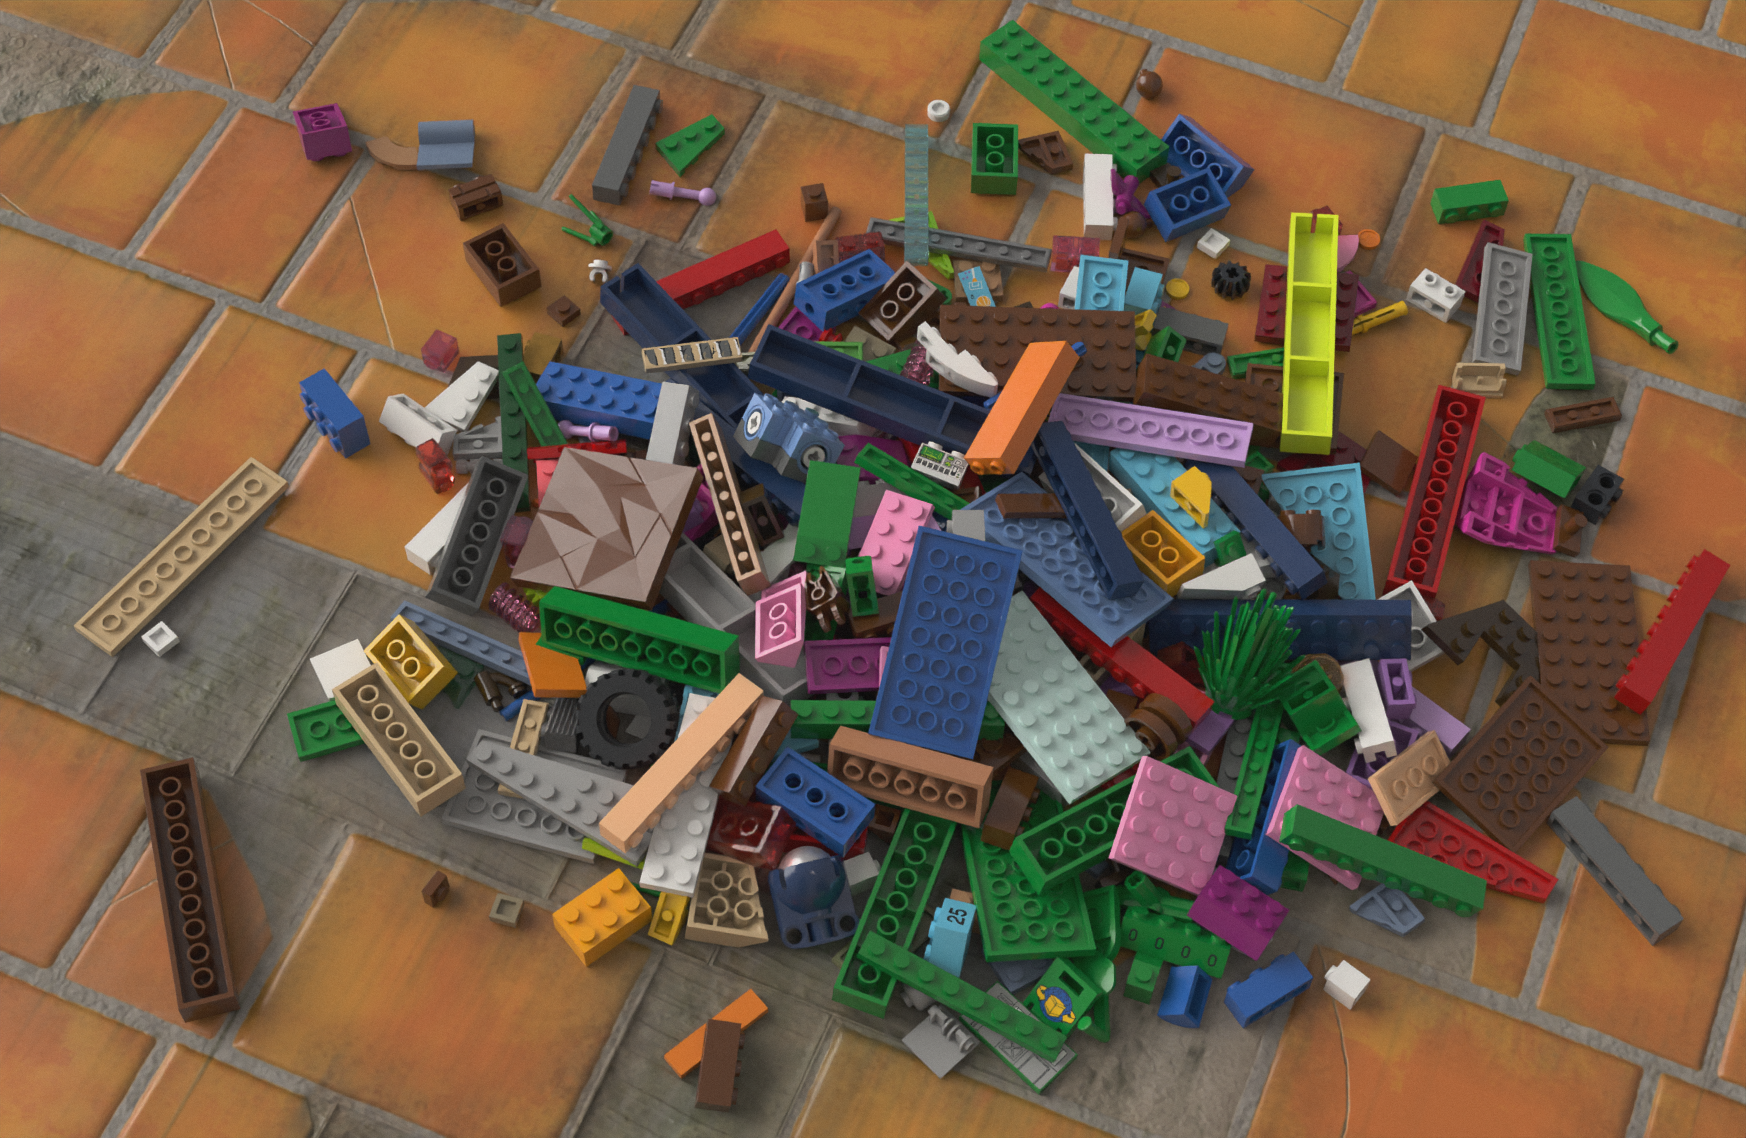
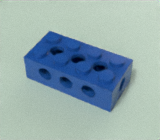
M868 249L797 283L794 305L823 332L860 315L858 312L895 272L873 251Z
M788 746L755 786L756 800L841 857L846 855L875 815V804Z

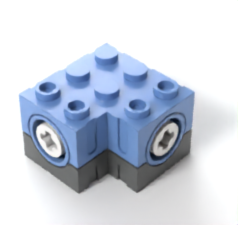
M754 393L742 417L743 419H741L733 435L751 458L772 464L782 476L806 483L810 460L835 464L845 446L838 439L839 435L828 428L829 424L818 417V412L811 408L800 409L798 405L786 400L785 403H782L776 397L767 393L764 396Z

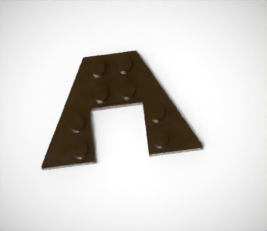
M1504 600L1430 623L1421 629L1456 665L1465 661L1479 637L1514 670L1495 699V702L1500 707L1530 675L1539 682L1537 632Z

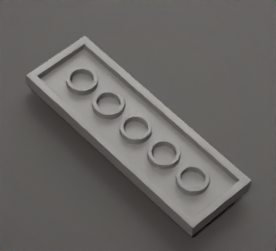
M1489 242L1485 246L1472 363H1505V373L1513 375L1520 373L1533 254Z

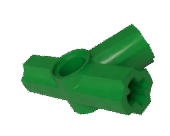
M1134 871L1126 878L1124 885L1119 884L1117 886L1119 888L1121 910H1127L1128 905L1133 907L1141 906L1149 912L1158 915H1169L1175 920L1186 924L1195 922L1187 916L1195 901L1170 896L1167 890L1155 887L1142 872Z

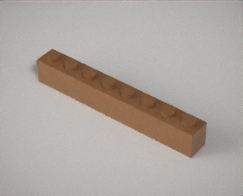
M710 413L689 422L737 582L746 595L749 596L771 587L755 533L741 506V488L722 428L713 414Z

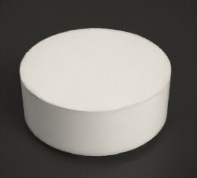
M934 100L928 105L927 115L932 121L943 122L949 118L950 106L943 100Z

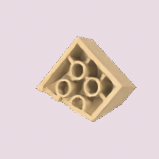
M710 853L704 854L694 897H691L684 939L737 948L768 942L769 939L765 930L764 915L760 905L753 860Z

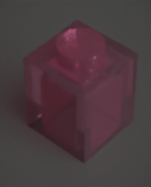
M436 329L421 348L424 364L430 369H437L444 373L459 354L457 338Z

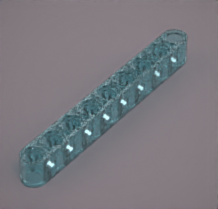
M905 124L904 263L908 261L912 266H928V124Z

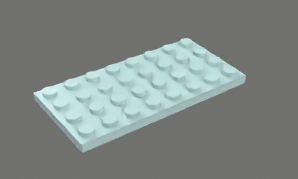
M1021 591L1012 596L987 699L1066 801L1072 804L1141 761L1142 756H1148L1151 752L1144 743H1141L1136 738V733L1132 728L1126 726L1125 719L1026 594Z

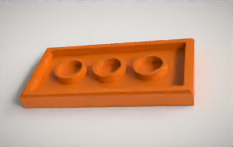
M519 632L518 641L534 697L580 698L581 695L586 694L587 686L577 658L535 645L541 637V633Z

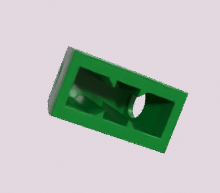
M871 556L846 559V575L853 617L878 614V600ZM866 591L868 597L860 598L858 594Z

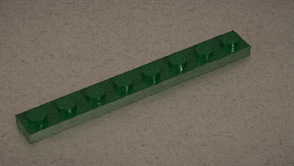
M521 333L497 335L503 465L529 475L527 419L502 374L503 371L524 361L523 337ZM529 476L515 513L531 511Z

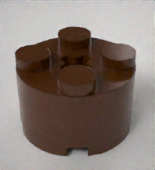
M1295 510L1280 511V515L1277 518L1307 552H1311V547L1318 546V551L1326 548L1325 519L1321 515V510H1307L1306 514H1296Z

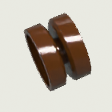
M1157 693L1148 695L1139 704V709L1134 710L1124 720L1126 726H1130L1136 733V738L1141 743H1144L1151 752L1148 757L1157 761H1162L1173 755L1177 751V747L1190 737L1193 730L1185 712L1168 697Z

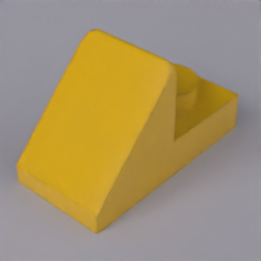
M1151 309L1135 315V349L1140 351L1146 349L1152 336L1150 331L1153 328L1152 324L1157 315Z
M661 891L648 935L673 945L688 918L689 911L686 908L690 897Z

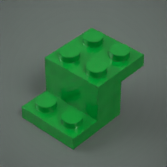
M1316 660L1294 672L1292 678L1277 687L1279 688L1289 682H1295L1292 687L1276 694V696L1279 697V701L1309 749L1319 756L1362 731L1344 704L1336 687Z

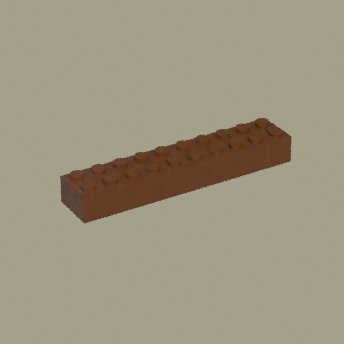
M192 757L141 769L140 775L178 1010L185 1023L239 1010L241 1008L201 778L195 760Z

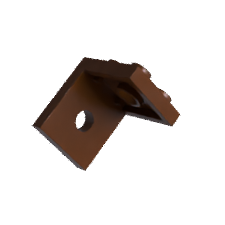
M1120 216L1108 258L1128 261L1125 292H1127L1135 267L1163 274L1161 284H1164L1170 259L1126 249L1125 243L1129 218Z

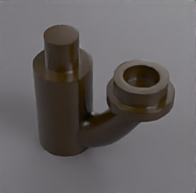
M483 671L474 677V682L486 705L492 706L494 712H499L504 708L501 703L503 696L496 684L508 687V692L514 699H518L528 692L526 683L517 682L504 674Z

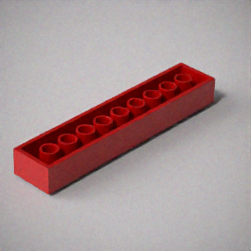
M1438 384L1386 577L1383 596L1412 580L1428 608H1432L1438 591L1486 397Z

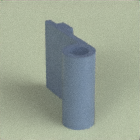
M473 119L418 122L420 144L417 159L418 171L423 169L473 167L475 149V124Z

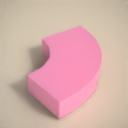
M1358 235L1338 236L1337 272H1341L1344 267L1353 261L1358 248Z

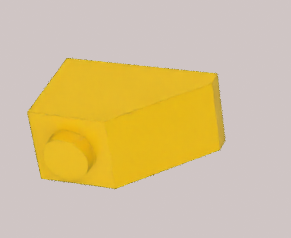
M1194 466L1171 482L1170 497L1204 529L1208 526L1212 482L1206 473L1199 471Z

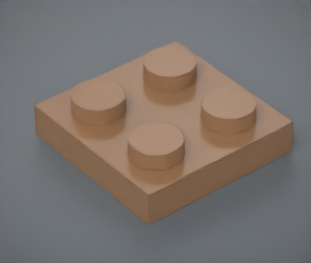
M953 260L952 268L954 270L956 302L969 303L958 273L980 266L993 301H1003L1000 264L978 260Z

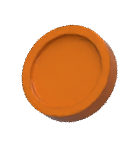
M1364 229L1358 233V245L1361 248L1373 250L1379 246L1380 236L1376 231Z

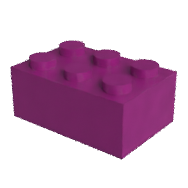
M1219 865L1198 895L1187 916L1257 961L1288 914L1289 909L1236 876L1233 872Z

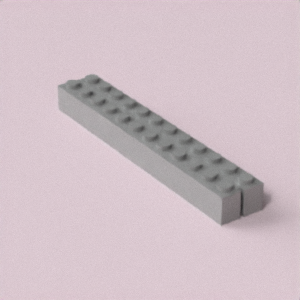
M682 532L659 593L688 622L739 635L740 674L764 691V696L781 700L791 708V700H807L815 695L808 694L804 651L802 649L795 668L762 663L755 659L756 604Z

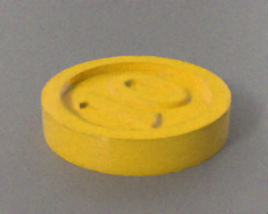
M1179 278L1168 281L1166 284V294L1170 298L1181 300L1187 297L1189 285L1186 281Z

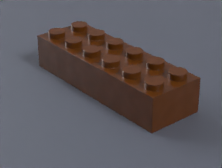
M1146 354L1136 369V388L1133 405L1253 423L1250 443L1270 448L1282 433L1283 393L1151 354Z

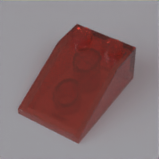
M719 797L706 849L754 867L775 870L796 823L782 806L747 802L746 806Z

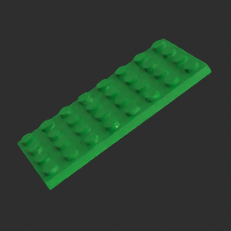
M992 780L989 809L980 827L976 828L958 823L986 962L1057 958V956L1062 958L1095 956L1096 946L1079 874L1038 895L1009 850L981 841L985 820L1003 781ZM1041 790L1037 803H1031L1030 807L1033 808L1029 822H1023L1022 826L1025 827L1024 833L1063 813L1062 804L1056 799L1055 801L1052 800Z

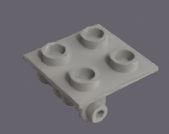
M942 1004L939 1007L936 1005L932 1006L928 1011L930 1015L902 1039V1042L940 1079L980 1044V1041Z

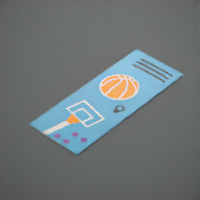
M980 266L958 273L970 306L996 307Z

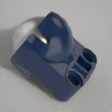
M813 846L798 847L790 851L782 859L777 870L769 872L768 883L781 934V941L785 947L789 949L811 947L855 934L860 920L856 913L845 862L840 855L831 857L822 849ZM843 916H848L853 920V928L849 932L843 931L840 927L839 922ZM790 929H797L801 934V939L797 944H790L787 941L786 935Z

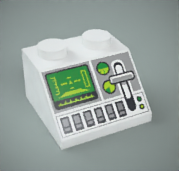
M929 441L928 445L922 443L911 468L941 486L951 490H958L969 466L964 459L965 455L956 451H952L951 454L942 451L943 447Z

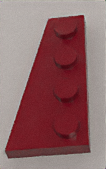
M1486 220L1482 221L1454 284L1465 291L1464 297L1479 303L1485 246L1488 242L1503 246L1505 229Z

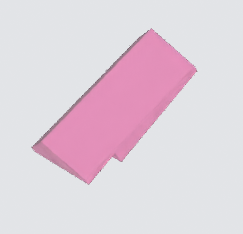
M806 571L761 590V600L756 602L755 659L758 662L795 668L804 643L806 616L804 582L808 575Z

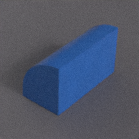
M1198 965L1171 967L1157 1016L1177 1026L1199 1028L1213 979Z

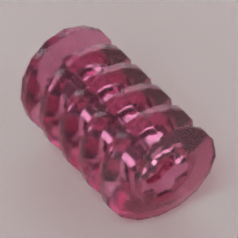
M918 340L915 341L900 375L927 386L930 383V378L933 377L934 369L925 361L927 349Z
M507 582L502 583L495 589L489 600V610L496 613L505 623L510 624L511 628L517 630L518 633L535 632L539 628L541 623L537 606H531V602L524 600L522 594L517 595V590L514 588L510 589V585Z

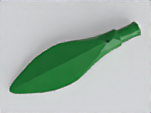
M1576 261L1578 280L1582 289L1599 312L1614 322L1633 330L1651 346L1656 344L1668 354H1672L1677 350L1679 342L1663 332L1662 325L1653 319L1645 308L1640 296L1630 284L1608 270L1584 261Z

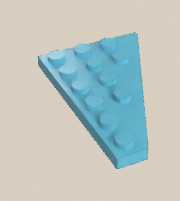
M1360 463L1262 474V481L1282 511L1295 510L1296 514H1306L1307 510H1321V515L1325 519L1326 548L1318 551V546L1311 547L1310 553L1340 575L1338 595L1341 600H1376Z

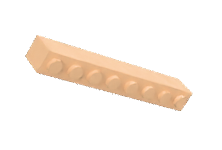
M739 673L599 822L600 835L624 853L631 847L635 848L641 842L643 834L649 828L652 829L658 824L661 814L676 804L679 795L684 789L689 790L695 783L696 776L711 766L713 758L719 752L722 753L727 749L731 738L736 733L740 734L761 696H764V691Z

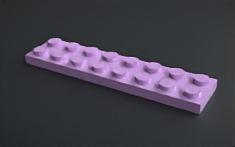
M1059 393L1055 400L1048 421H1063L1073 441L1245 468L1253 432V423Z

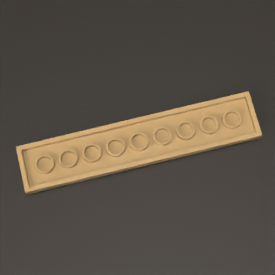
M250 457L74 625L75 630L111 657H114L289 487L288 481Z

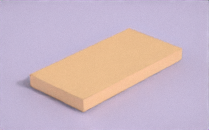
M1435 730L1425 733L1368 778L1390 826L1398 825L1440 791L1432 782L1450 763V760Z

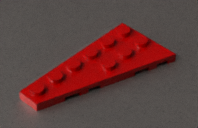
M1428 801L1401 821L1388 838L1390 842L1487 880L1486 888L1543 904L1559 880Z

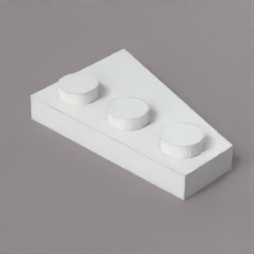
M477 362L425 408L460 432L467 431L499 378V370Z

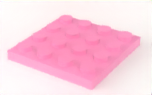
M1303 745L1297 749L1266 835L1341 884L1354 890L1359 887L1362 878L1360 874L1350 870H1342L1333 863L1317 860L1313 855L1303 851L1292 850L1288 845L1279 842L1284 813L1297 804L1375 836L1384 814L1373 790Z
M1142 756L1109 859L1198 896L1212 877L1224 840L1227 818L1233 812L1237 796L1151 757Z

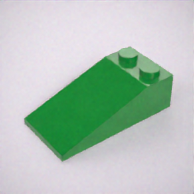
M810 460L793 561L846 568L845 560L848 556L860 467Z

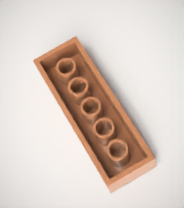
M840 726L829 744L827 773L862 796L979 828L989 809L994 767Z

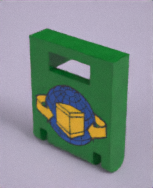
M1057 956L1025 999L1023 1005L1029 1008L1034 1004L1031 1012L1050 1028L1058 1032L1061 1029L1062 1034L1067 1036V1040L1076 1029L1079 1020L1085 1017L1103 991L1067 957ZM1069 974L1084 990L1079 995L1061 977Z

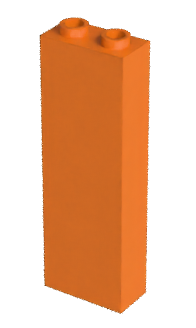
M1067 341L1036 342L1028 345L964 457L973 472L979 475L1015 473L1080 358Z

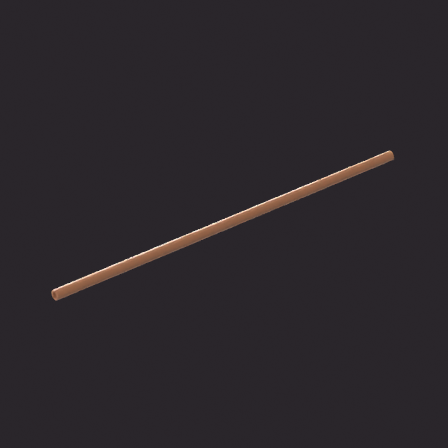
M838 207L831 208L813 241L827 240L842 214ZM813 241L808 247L800 263H812ZM799 265L748 352H756L768 324L776 327L795 295L796 282L799 281ZM694 445L684 460L683 466L695 467L700 459Z

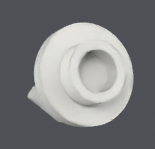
M594 260V263H590L588 268L592 269L589 275L591 282H595V276L601 273L603 274L602 282L607 283L608 274L606 271H612V267L608 265V262Z

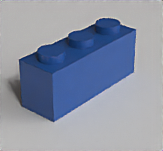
M1294 951L1287 956L1281 954L1271 962L1269 967L1264 970L1260 967L1253 971L1246 981L1242 983L1237 981L1227 988L1224 1004L1244 1029L1309 989L1313 976Z

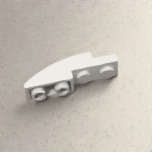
M926 321L918 326L917 340L927 349L925 361L935 371L954 384L976 394L993 397L997 394L998 381L996 377L981 366L976 356H971L966 350L958 355L956 349L951 344H947L941 338L939 331L935 327L931 328Z

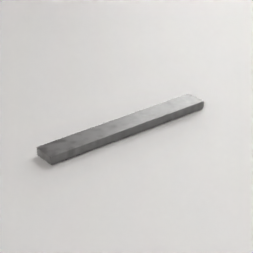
M872 217L865 234V241L916 250L924 249L938 254H948L955 257L1047 273L1052 255V249Z

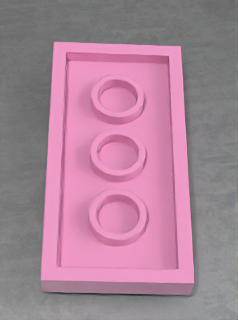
M889 490L885 491L858 556H871L877 595L885 597L901 591L907 576L918 526L927 527L935 509L933 504Z

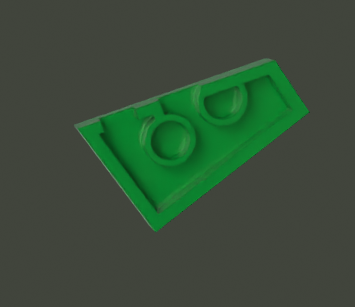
M711 114L656 142L655 147L676 174L681 177L690 164L694 165L704 151H708L725 135V128Z

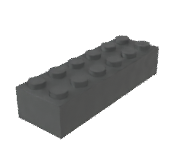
M481 456L474 467L425 598L471 617L478 611L529 475Z

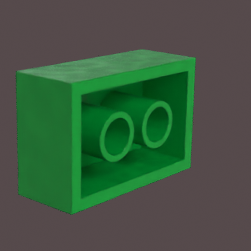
M973 123L971 193L1016 195L1018 181V124Z

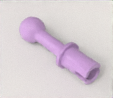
M651 181L649 195L669 197V200H672L673 196L695 199L706 206L712 205L716 201V193L711 188L697 191L674 187L675 182L670 184Z
M568 420L558 423L566 440L570 439L573 435L589 437L592 442H598L599 440L616 441L618 438V429L613 426H602L595 422L589 427L574 426Z

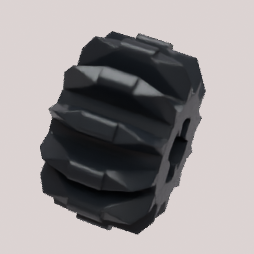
M1230 260L1226 264L1220 262L1218 268H1215L1212 272L1211 287L1215 288V294L1222 293L1223 299L1226 296H1230L1232 300L1236 296L1242 298L1244 293L1250 288L1251 273L1247 272V266L1240 267L1239 261L1236 264H1232Z

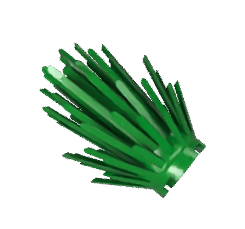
M1262 589L1260 594H1258L1253 610H1249L1251 604L1248 601L1246 604L1241 605L1232 636L1233 622L1238 603L1237 596L1234 598L1231 614L1227 618L1220 659L1218 611L1214 613L1213 652L1209 631L1207 630L1206 633L1202 631L1205 665L1199 649L1194 646L1200 666L1198 669L1206 687L1205 695L1214 701L1212 711L1218 715L1221 711L1232 715L1231 719L1234 720L1246 719L1255 708L1276 701L1279 698L1275 696L1276 694L1295 684V682H1289L1277 688L1293 677L1294 673L1284 675L1305 658V655L1299 656L1263 685L1292 654V650H1288V648L1301 631V628L1297 629L1290 637L1293 628L1285 627L1294 610L1293 606L1288 607L1284 615L1283 612L1286 605L1282 606L1281 609L1278 605H1274L1273 609H1271L1277 596L1275 592L1270 593L1257 625L1255 623L1267 594V589Z

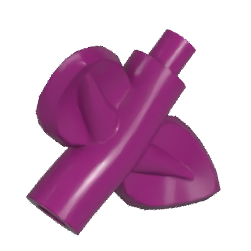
M1112 168L1110 170L1112 193L1117 196L1115 202L1117 213L1124 214L1125 212L1136 211L1145 218L1150 219L1151 216L1146 208L1134 196L1139 186L1138 178L1129 175L1122 180L1115 169Z

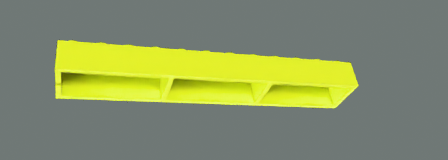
M1291 212L1280 452L1329 455L1333 423L1339 215L1317 214L1315 233H1311L1313 214Z

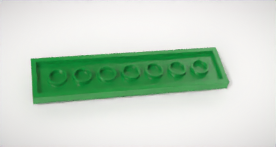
M1525 233L1523 238L1525 252L1533 254L1530 289L1546 389L1593 390L1596 383L1571 234Z

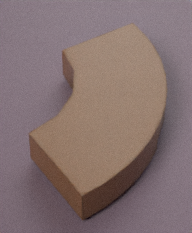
M387 136L365 142L370 155L380 164L384 163L393 166L397 170H417L418 153L416 147L406 148L397 146Z

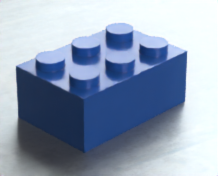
M1208 167L1150 191L1144 206L1165 242H1168L1225 218L1231 204Z
M325 368L299 382L302 391L299 396L306 405L303 408L309 420L314 419L316 421L319 432L322 436H328L330 445L335 452L340 451L346 459L370 445L364 416Z

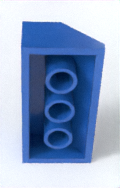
M1178 114L1161 139L1169 146L1167 163H1170L1171 166L1179 167L1184 177L1209 167L1227 198L1241 189L1255 170L1194 119L1186 115Z

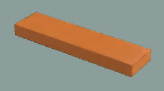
M749 989L712 1019L742 1023L741 1032H743L768 1013V1007L752 989ZM706 1023L664 1055L666 1062L681 1079L701 1063Z

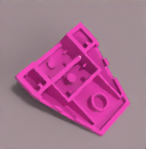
M1482 452L1465 480L1455 524L1463 533L1486 544L1555 554L1556 550H1553L1557 507L1541 493L1536 494L1527 487L1528 482L1523 478L1518 479L1509 471L1510 467L1505 462Z

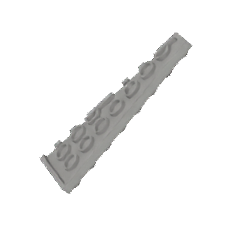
M482 740L466 759L471 767L633 865L638 866L647 855L654 828H649L643 834L641 842L635 848L631 847L626 853L600 835L599 822L634 785Z

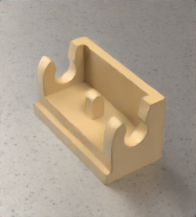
M1457 363L1452 376L1453 388L1486 398H1502L1506 386V379H1503L1506 369L1505 363Z

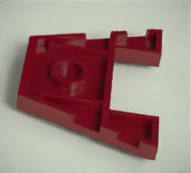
M1338 431L1336 455L1295 453L1279 461L1276 469L1280 472L1303 470L1307 466L1319 468L1360 463L1366 449ZM1361 472L1363 493H1365L1371 478Z

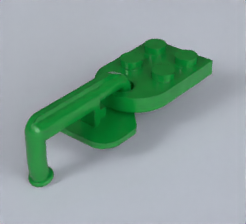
M1115 885L1083 892L1096 952L1095 956L1071 957L1075 962L1074 965L1103 991L1094 1004V1023L1091 1017L1085 1016L1077 1024L1079 1030L1084 1031L1101 1043H1107L1110 1040L1109 994L1116 985V966L1112 961L1117 956L1121 945L1119 888ZM1069 974L1066 975V983L1080 995L1084 988Z

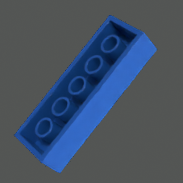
M551 361L536 383L555 420H568L573 424L587 427L595 422L602 426L616 427L618 433L645 439H650L662 383Z
M1292 739L1275 746L1252 839L1234 837L1226 865L1227 870L1233 872L1236 876L1266 895L1278 891L1282 884L1281 877L1284 866L1288 862L1289 849L1267 836L1266 833L1297 749L1301 747L1300 744Z

